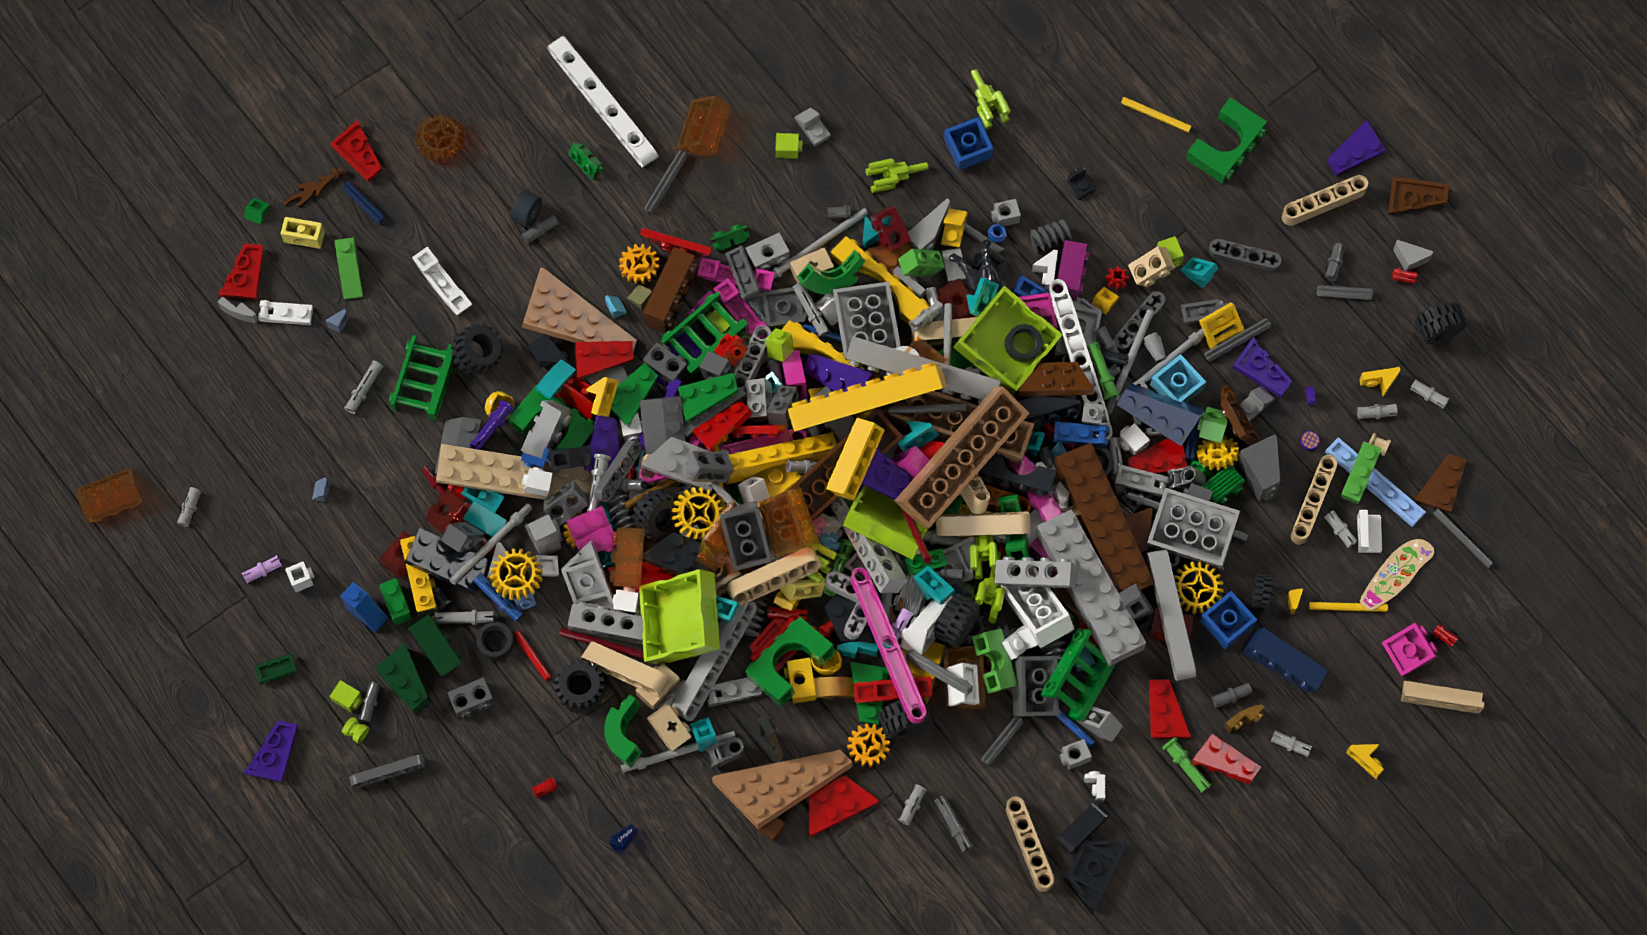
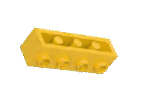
M860 418L856 419L833 474L829 479L826 487L827 490L837 496L855 500L885 431L883 428L873 422Z

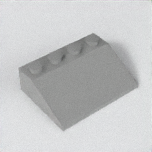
M889 282L833 290L845 360H847L846 356L853 336L893 349L901 347Z
M1165 488L1147 544L1159 550L1166 549L1169 553L1223 569L1240 511Z

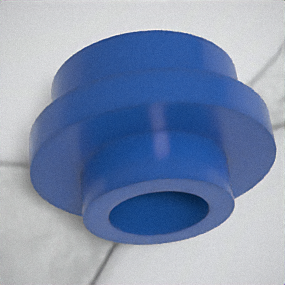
M995 224L989 228L987 234L991 241L995 243L1004 241L1006 230L1002 225Z

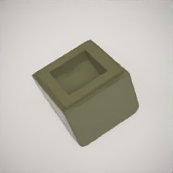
M638 285L627 297V300L642 310L648 303L652 291Z

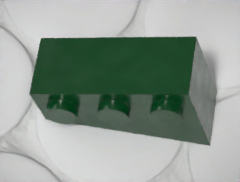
M426 615L407 629L412 633L419 647L422 648L431 664L442 677L460 665L462 657L456 648L452 650L448 644L451 641L445 632L441 634L437 628L440 624L436 618Z
M403 643L376 666L375 670L416 716L430 704V701L406 644Z

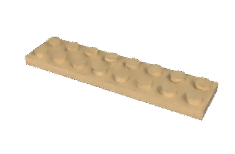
M441 444L436 483L545 500L549 495L556 494L564 484H569L574 480L588 495L589 500L593 476L591 472L585 471L583 466L551 470L550 461L548 464L544 463L543 467L535 465V467L544 469L545 472L552 473L549 492L545 497L524 492L525 486L522 485L523 475L527 474L531 467L523 465L524 461H521V456ZM570 495V496H568V497H569V498H576L577 496H575V495Z

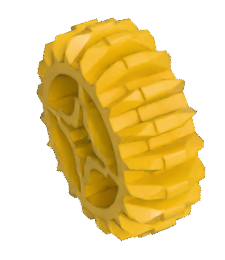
M693 487L691 488V493L688 490L684 491L685 497L681 494L678 496L681 502L674 501V505L678 506V508L672 509V512L677 513L672 519L679 520L675 527L682 526L679 531L680 533L687 530V538L692 533L694 540L698 538V535H700L701 539H705V533L708 537H711L712 531H718L715 525H722L718 518H720L719 511L724 510V507L718 508L717 504H720L722 501L714 500L717 496L715 493L709 496L710 489H707L703 494V487L698 489V493L696 488ZM691 498H701L705 502L698 506L689 500ZM709 505L711 506L713 513L711 521L709 520L710 518L707 515V509ZM685 506L687 507L686 509H687V510L689 511V513H690V516H689V518L687 519V522H686V520H685V518H684V507H685ZM703 508V509L701 510L702 516H699V517L694 518V517H695V513H696V512H694V510L697 511V510ZM696 521H700L702 524H706L707 527L696 529L691 527V525Z
M514 548L512 549V554L505 551V557L499 555L498 559L500 562L494 561L495 567L490 569L493 573L490 575V579L493 580L492 586L497 587L496 592H502L503 598L509 594L510 600L517 596L518 601L521 600V595H524L527 599L528 592L535 594L533 587L539 589L540 585L538 582L543 580L539 576L543 574V570L540 569L541 563L536 562L537 557H531V552L529 551L524 555L523 549L516 553ZM512 562H522L519 565L512 564ZM506 567L509 573L502 582L501 573ZM531 568L532 576L529 582H527L524 576L528 572L527 570ZM512 571L516 574L520 573V577H517L516 575L513 576ZM520 584L522 587L512 588L511 586Z
M1200 561L1197 567H1195L1194 562H1191L1190 569L1184 564L1183 569L1185 572L1178 569L1177 573L1180 577L1174 575V580L1177 581L1175 585L1178 597L1182 601L1180 606L1187 605L1185 612H1188L1190 607H1192V614H1195L1197 608H1199L1200 614H1203V607L1208 610L1211 608L1209 604L1212 606L1216 604L1214 599L1220 600L1222 598L1217 593H1223V589L1218 588V586L1223 585V581H1216L1221 575H1213L1216 571L1215 568L1208 571L1209 564L1201 568L1202 562ZM1196 572L1194 582L1182 583L1186 575ZM1202 574L1210 579L1213 587L1203 583ZM1198 581L1202 589L1196 594L1191 586H1194ZM1182 589L1191 592L1192 602L1185 598ZM1201 593H1212L1209 600L1198 603Z

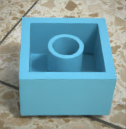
M1180 354L1152 377L1150 385L1159 395H1166L1173 400L1188 403L1204 390L1206 381Z

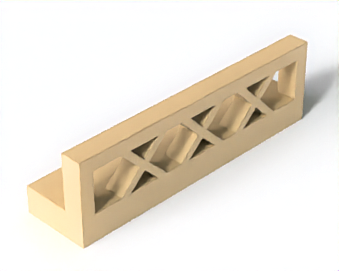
M1404 681L1401 702L1480 714L1484 708V702H1482L1483 693Z

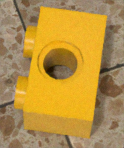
M810 658L787 661L784 674L785 679H789L790 685L795 692V695L792 697L793 704L816 700ZM801 677L805 682L799 685L794 680Z

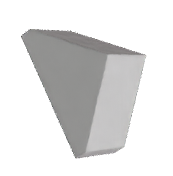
M1400 240L1396 241L1393 249L1405 271H1410L1428 263L1433 254L1431 250Z

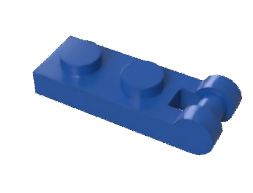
M1056 421L1053 442L1078 445L1092 443V446L1106 447L1108 446L1106 435L1109 433V427L1106 425L1095 426ZM1093 434H1099V438H1093Z

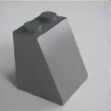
M1272 435L1241 450L1237 461L1259 502L1274 498L1280 484L1277 436Z

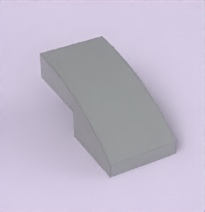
M960 248L942 251L948 284L966 281V276L961 271V268L958 267V264L949 261V256L953 253L963 258Z
M223 296L218 301L220 309L227 314L246 322L256 323L258 321L256 314L242 302L235 307Z

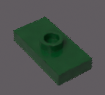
M292 653L254 666L260 685L298 673Z

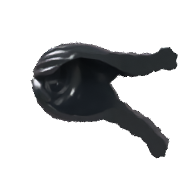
M988 239L982 241V266L979 270L972 269L963 258L955 253L949 256V261L957 263L961 271L964 272L967 286L973 295H975L980 278H986L999 284L997 293L1001 290L1000 277L991 263L989 251L991 241Z

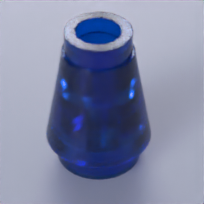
M629 824L611 836L609 844L618 853L625 851L638 831L632 824Z

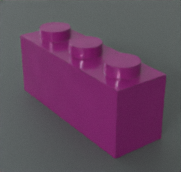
M1065 240L1058 279L1065 282L1071 299L1077 301L1078 294H1082L1084 283H1080L1081 278L1085 279L1087 268L1083 267V264L1088 263L1089 252L1086 251L1087 244ZM1056 285L1055 293H1061L1063 287Z

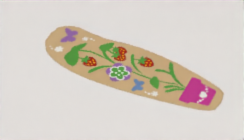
M1414 539L1396 549L1380 567L1360 599L1362 606L1370 611L1396 596L1410 583L1418 570L1432 558L1434 554L1433 546L1425 540Z

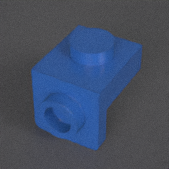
M544 447L541 458L522 453L521 461H524L523 465L534 468L535 465L543 467L544 463L548 464L550 459L549 448Z

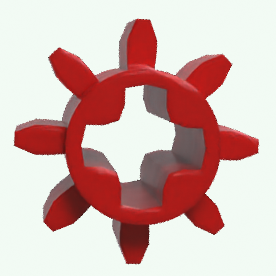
M1119 266L1114 270L1110 268V275H1106L1105 280L1110 281L1108 287L1112 286L1116 291L1120 287L1126 288L1125 282L1129 281V276H1125L1126 269L1122 270Z

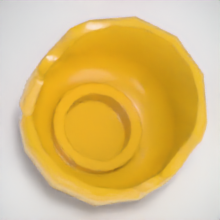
M493 392L485 403L486 414L489 416L492 412H495L499 407L500 401H506L514 408V399L506 393Z
M835 649L836 653L823 666L811 657L814 670L823 676L836 673L842 665L840 653Z

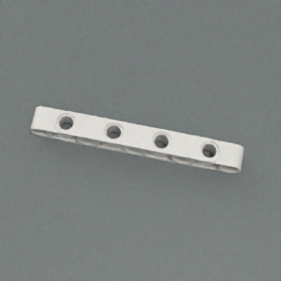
M562 36L548 45L547 48L553 58L638 164L643 168L658 158V154L566 38ZM568 60H574L572 63H567ZM591 86L596 87V88L593 89V90H589V89H588V88L591 87ZM612 113L617 114L615 117L609 116ZM633 140L639 141L637 144L631 143Z
M1056 279L1051 282L1049 291L1070 362H1075L1078 357L1085 358L1086 363L1080 367L1093 386L1094 393L1098 398L1096 401L1091 402L1087 399V395H1081L1083 403L1103 405L1101 425L1109 427V435L1106 437L1109 440L1112 437L1110 419L1078 317L1065 282ZM1060 285L1063 287V291L1057 294L1053 291V287ZM1072 321L1075 326L1073 329H1066L1064 323Z

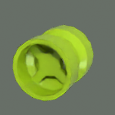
M351 717L342 729L344 735L351 736L353 741L358 744L364 740L369 732V727L365 724L360 725L355 717Z

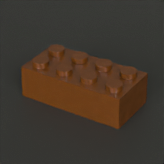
M673 248L643 311L646 327L664 334L673 327L675 313L680 312L682 307L681 301L684 296L688 295L690 290L689 284L691 280H695L698 273L695 255Z

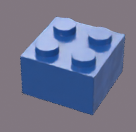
M979 117L944 130V141L958 171L993 158V146Z
M1230 591L1202 614L1200 622L1226 650L1255 626L1257 619L1236 595Z

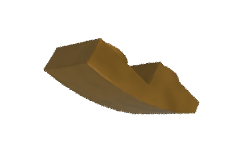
M820 677L814 679L817 698L833 699L840 697L851 699L855 697L853 678Z
M1262 704L1239 712L1226 722L1224 728L1230 733L1233 729L1237 731L1244 724L1242 720L1248 725L1253 721L1257 723L1263 716L1264 706Z

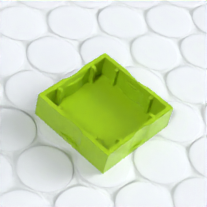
M1003 286L954 345V348L988 377L1001 381L1000 387H1004L1013 395L1063 334L1044 318L1032 312L1020 298ZM1021 324L1035 327L1041 334L1043 341L1039 354L1027 362H1019L1012 359L1006 352L1004 345L1008 333L1014 327ZM1022 332L1015 335L1013 346L1016 351L1021 354H1028L1033 350L1035 343L1029 334Z
M863 485L862 490L858 493L846 516L843 526L913 560L918 551V546L901 508L897 506L894 499ZM916 523L922 538L924 539L929 528L920 527Z
M698 569L678 575L670 580H659L639 586L640 607L643 619L644 662L661 665L662 663L666 664L720 649L715 574L713 572Z

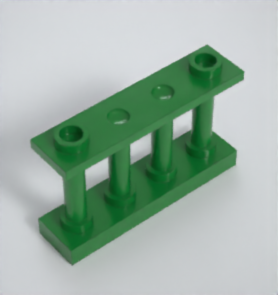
M718 291L715 294H710L705 299V303L674 330H669L662 336V345L668 346L671 344L688 363L686 367L687 373L692 378L701 371L699 366L708 351L715 353L714 350L727 333L732 337L735 335L740 337L749 329V325L744 318L736 321L719 303L721 294ZM713 307L730 325V330L726 333H721L704 314ZM698 319L716 337V342L713 345H707L690 327ZM683 332L702 350V354L698 358H693L676 340Z
M412 335L411 341L408 340L405 351L407 353L395 391L391 392L389 397V403L393 411H397L398 405L403 404L423 409L427 412L430 420L437 421L455 364L453 361L455 357L451 355V352L454 351L451 349L452 344L448 345L447 350L444 349L442 351L418 345L417 337ZM415 352L442 358V367L436 368L412 362ZM412 369L436 375L438 378L437 383L429 385L407 379L409 370ZM404 386L430 392L432 395L431 401L426 403L402 397Z
M1078 629L1073 634L1069 646L1049 681L1045 684L1041 695L1049 698L1057 696L1070 707V711L1067 714L1070 719L1084 722L1116 664L1109 667L1101 650L1088 640L1092 634L1091 630ZM1084 647L1098 658L1094 668L1079 657ZM1074 664H1077L1089 674L1085 684L1070 673ZM1065 680L1080 691L1075 701L1060 690Z

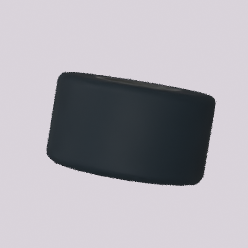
M527 190L522 191L513 204L510 215L511 220L525 227L531 226L540 212L542 198Z

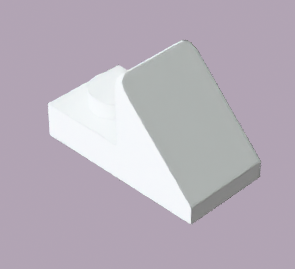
M1053 250L1033 264L1032 272L1043 273L1042 284H1045L1047 291H1049L1051 282L1054 281L1058 250Z
M1024 625L1002 642L1011 660L1017 658L1026 649L1038 645L1030 629Z

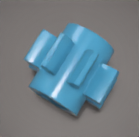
M833 532L830 535L824 533L818 542L834 552H837L841 546V543L838 542L839 536Z

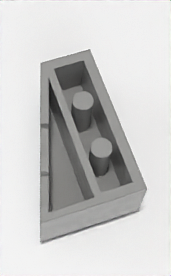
M544 400L541 402L542 412L540 416H535L534 421L536 423L533 429L528 432L521 449L522 452L541 458L544 447L549 448V453L554 444L560 441L563 435L561 431L564 426L566 427L572 418L570 416L572 411L554 400Z
M549 514L525 525L539 555L547 556L562 548L560 542L563 540L560 528L555 519L551 520Z

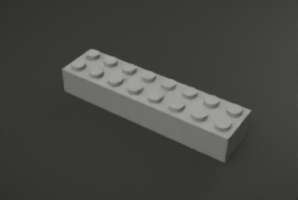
M854 336L846 359L850 360V365L861 368L863 364L868 366L870 371L879 373L882 370L886 371V375L898 372L899 376L903 375L902 371L913 367L920 370L922 369L921 365L934 362L930 359ZM935 361V365L941 364L947 384L946 387L942 388V393L953 396V392L960 394V398L965 400L978 399L980 404L994 387H1000L1001 381Z
M1072 509L1038 525L1035 534L1048 557L1052 559V562H1059V559H1070L1072 563L1077 565L1076 587L1066 588L1084 619L1086 626L1092 631L1091 635L1109 667L1144 650L1146 642L1124 607L1119 593Z

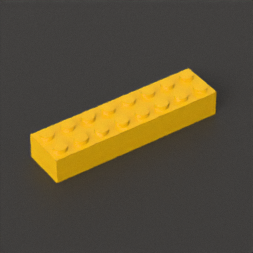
M935 361L921 365L922 369L917 370L916 367L902 371L903 375L900 376L896 372L884 376L885 380L883 381L876 378L865 382L866 386H862L859 383L847 387L848 391L843 392L842 388L830 392L828 397L822 394L810 398L811 402L808 403L806 399L792 403V408H789L788 412L793 429L798 431L944 388L947 384L941 364L935 365Z

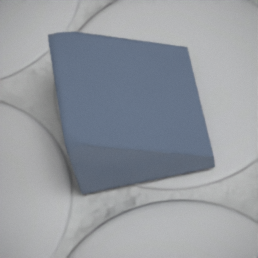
M343 309L326 320L327 326L339 333L342 332L349 319L347 310Z
M322 478L315 483L313 500L327 501L330 487L327 478Z

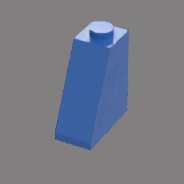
M354 582L340 596L346 609L375 633L388 620V617L369 594Z

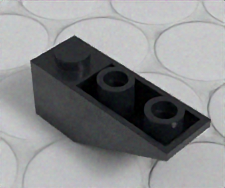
M1033 396L1019 401L1029 412L1025 421L1033 423L1034 428L1083 413L1079 400Z

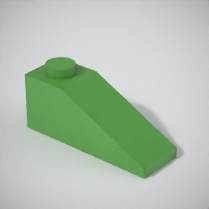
M354 238L335 240L344 300L363 298Z

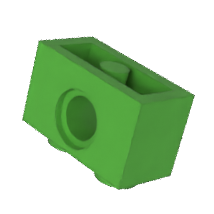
M911 249L898 258L903 276L931 278L945 268L940 251Z
M1207 407L1206 412H1203L1197 427V430H1201L1199 437L1222 443L1228 420L1224 417L1222 410Z

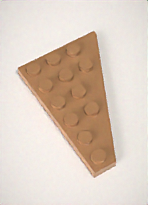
M540 267L522 328L574 343L633 341L634 352L637 342L634 337L546 269Z
M841 750L715 775L712 777V782L757 829H760L853 767V764Z

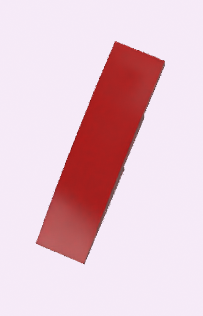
M913 678L922 698L932 697V678ZM892 680L854 683L855 703L900 700Z

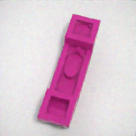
M701 259L697 274L699 277L719 284L729 278L734 286L738 288L730 266L723 265L717 260ZM761 269L753 271L760 291H771L775 272Z
M729 278L713 288L715 293L718 291L721 294L720 301L729 314L736 321L744 318L748 323L749 329L746 332L751 336L758 326H767L764 321L761 322L742 299L740 292ZM761 335V336H759V338H760V339H765V338H767V336H766V335Z

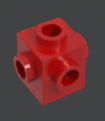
M727 333L720 340L714 352L728 359L730 364L735 367L743 359L748 348L743 345L745 341L739 336L735 335L732 337Z

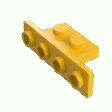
M415 536L401 539L400 541L405 560ZM406 564L417 612L435 609L436 604L432 592L433 589H436L434 577L430 578L429 574Z

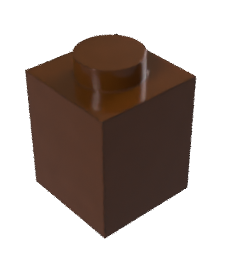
M776 817L760 829H757L755 826L754 829L774 843L785 829V823Z

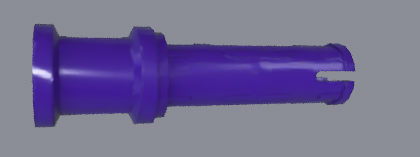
M500 401L497 410L489 415L490 420L474 440L470 442L469 446L473 448L478 444L475 449L481 450L496 429L505 424V419L514 412V408L508 402Z

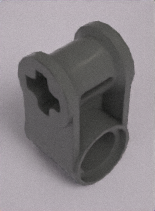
M1191 466L1168 471L1170 476V486H1168V489L1183 492L1185 488L1189 489L1191 483L1201 487L1205 482V474Z
M731 738L705 749L711 758L712 768H718L740 759L745 753L744 745L738 738ZM733 745L741 747L736 753L730 751Z

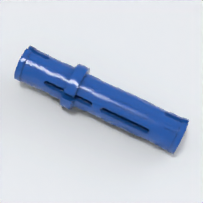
M482 572L472 580L499 606L498 609L503 610L513 621H516L523 612L511 602L509 597L503 598L502 592L497 593V588L492 586V583Z

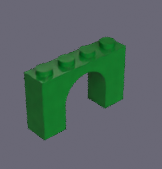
M1231 97L1220 110L1218 119L1238 133L1241 144L1232 151L1222 152L1212 148L1198 138L1187 152L1186 160L1222 184L1226 179H1231L1235 173L1234 168L1237 165L1241 166L1246 158L1245 154L1254 149L1256 146L1255 141L1258 138L1261 139L1267 131L1265 129L1267 121Z
M535 386L508 418L510 426L525 436L536 423L534 421L535 416H540L542 412L541 402L550 399L538 392ZM553 397L551 400L572 411L568 433L555 449L589 445L594 422L590 419L585 420L575 408L570 409L567 407L566 402L558 397L556 399Z
M801 617L792 621L788 629L783 634L778 635L774 643L769 648L764 649L761 656L756 661L751 662L745 671L748 679L780 707H783L795 695L793 687L776 672L777 662L782 655L792 650L804 651L823 666L836 653L833 644Z

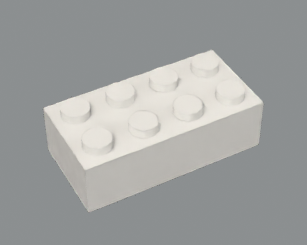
M1036 568L1033 571L1034 577L1039 574ZM1001 586L1005 589L1006 601L1023 625L1030 629L1040 648L1074 630L1068 612L1049 587Z

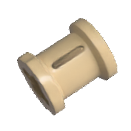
M1373 433L1369 444L1381 448L1380 453L1384 456L1391 440L1388 439L1386 441L1376 436V433Z

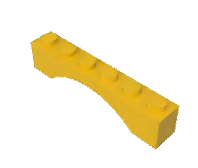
M846 236L831 251V259L839 266L854 249L858 251L865 262L857 272L867 274L881 283L889 282L891 294L899 309L900 318L908 325L911 320L920 315L923 309L929 308V304L923 298L919 299L910 287H905L896 275H891L882 263H877L868 251L864 252L859 248V244L854 239L850 240Z
M789 320L783 327L782 331L792 333L794 351L799 350L800 354L803 355L813 353L850 365V360H845L843 352L839 353L830 343L822 342L816 334L807 332L799 323H793ZM875 373L873 379L879 378L880 381H882L881 378Z
M830 432L729 454L728 456L734 471L726 485L745 481L756 473L772 466L784 464L787 460L803 461L805 459L810 462H818L837 444L834 434Z

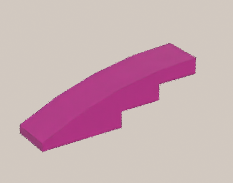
M1024 456L1022 465L1007 461L1011 472L1016 475H1026L1035 470V467L1026 456ZM1022 492L1023 495H1027L1033 509L1038 510L1043 522L1063 514L1054 497L1040 498L1033 492Z

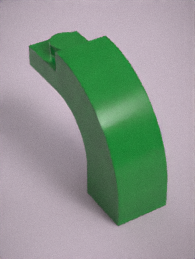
M854 249L838 268L831 271H822L808 263L798 274L797 278L810 291L819 294H833L834 289L851 287L858 280L855 273L862 268L865 260Z
M1018 494L998 498L1001 512H1023ZM1027 533L1006 534L1007 557H1013L1017 561H1022L1023 557L1029 558Z
M631 695L623 700L619 710L613 707L610 709L604 728L605 739L609 748L622 763L630 768L642 754L639 747L626 737L627 725L641 707L637 699Z

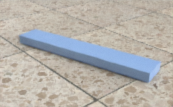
M1339 437L1325 451L1327 455L1335 457L1337 463L1348 473L1351 472L1358 453ZM1373 468L1366 488L1410 526L1414 527L1425 515L1426 511Z

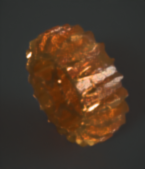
M435 113L433 119L428 116V121L422 120V126H418V132L415 133L418 151L422 152L424 157L428 156L430 161L435 158L437 163L440 159L446 162L447 157L453 160V154L459 155L458 150H463V144L465 143V131H463L462 124H459L457 119L453 120L451 115L446 118L443 113L441 117H438ZM445 128L452 130L455 133V135L451 134L450 132H446ZM426 141L435 144L436 148L429 146Z

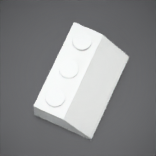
M953 596L941 605L935 600H931L927 606H923L919 616L914 617L910 626L903 629L900 638H902L900 647L907 651L913 649L923 655L936 640L934 631L937 620L943 608Z

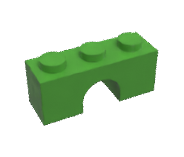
M1363 442L1340 496L1341 498L1355 504L1359 503L1381 448Z
M1002 629L973 636L972 639L977 656L985 655L991 661V671L983 675L988 694L1018 686L1010 657L1002 644L1005 640Z

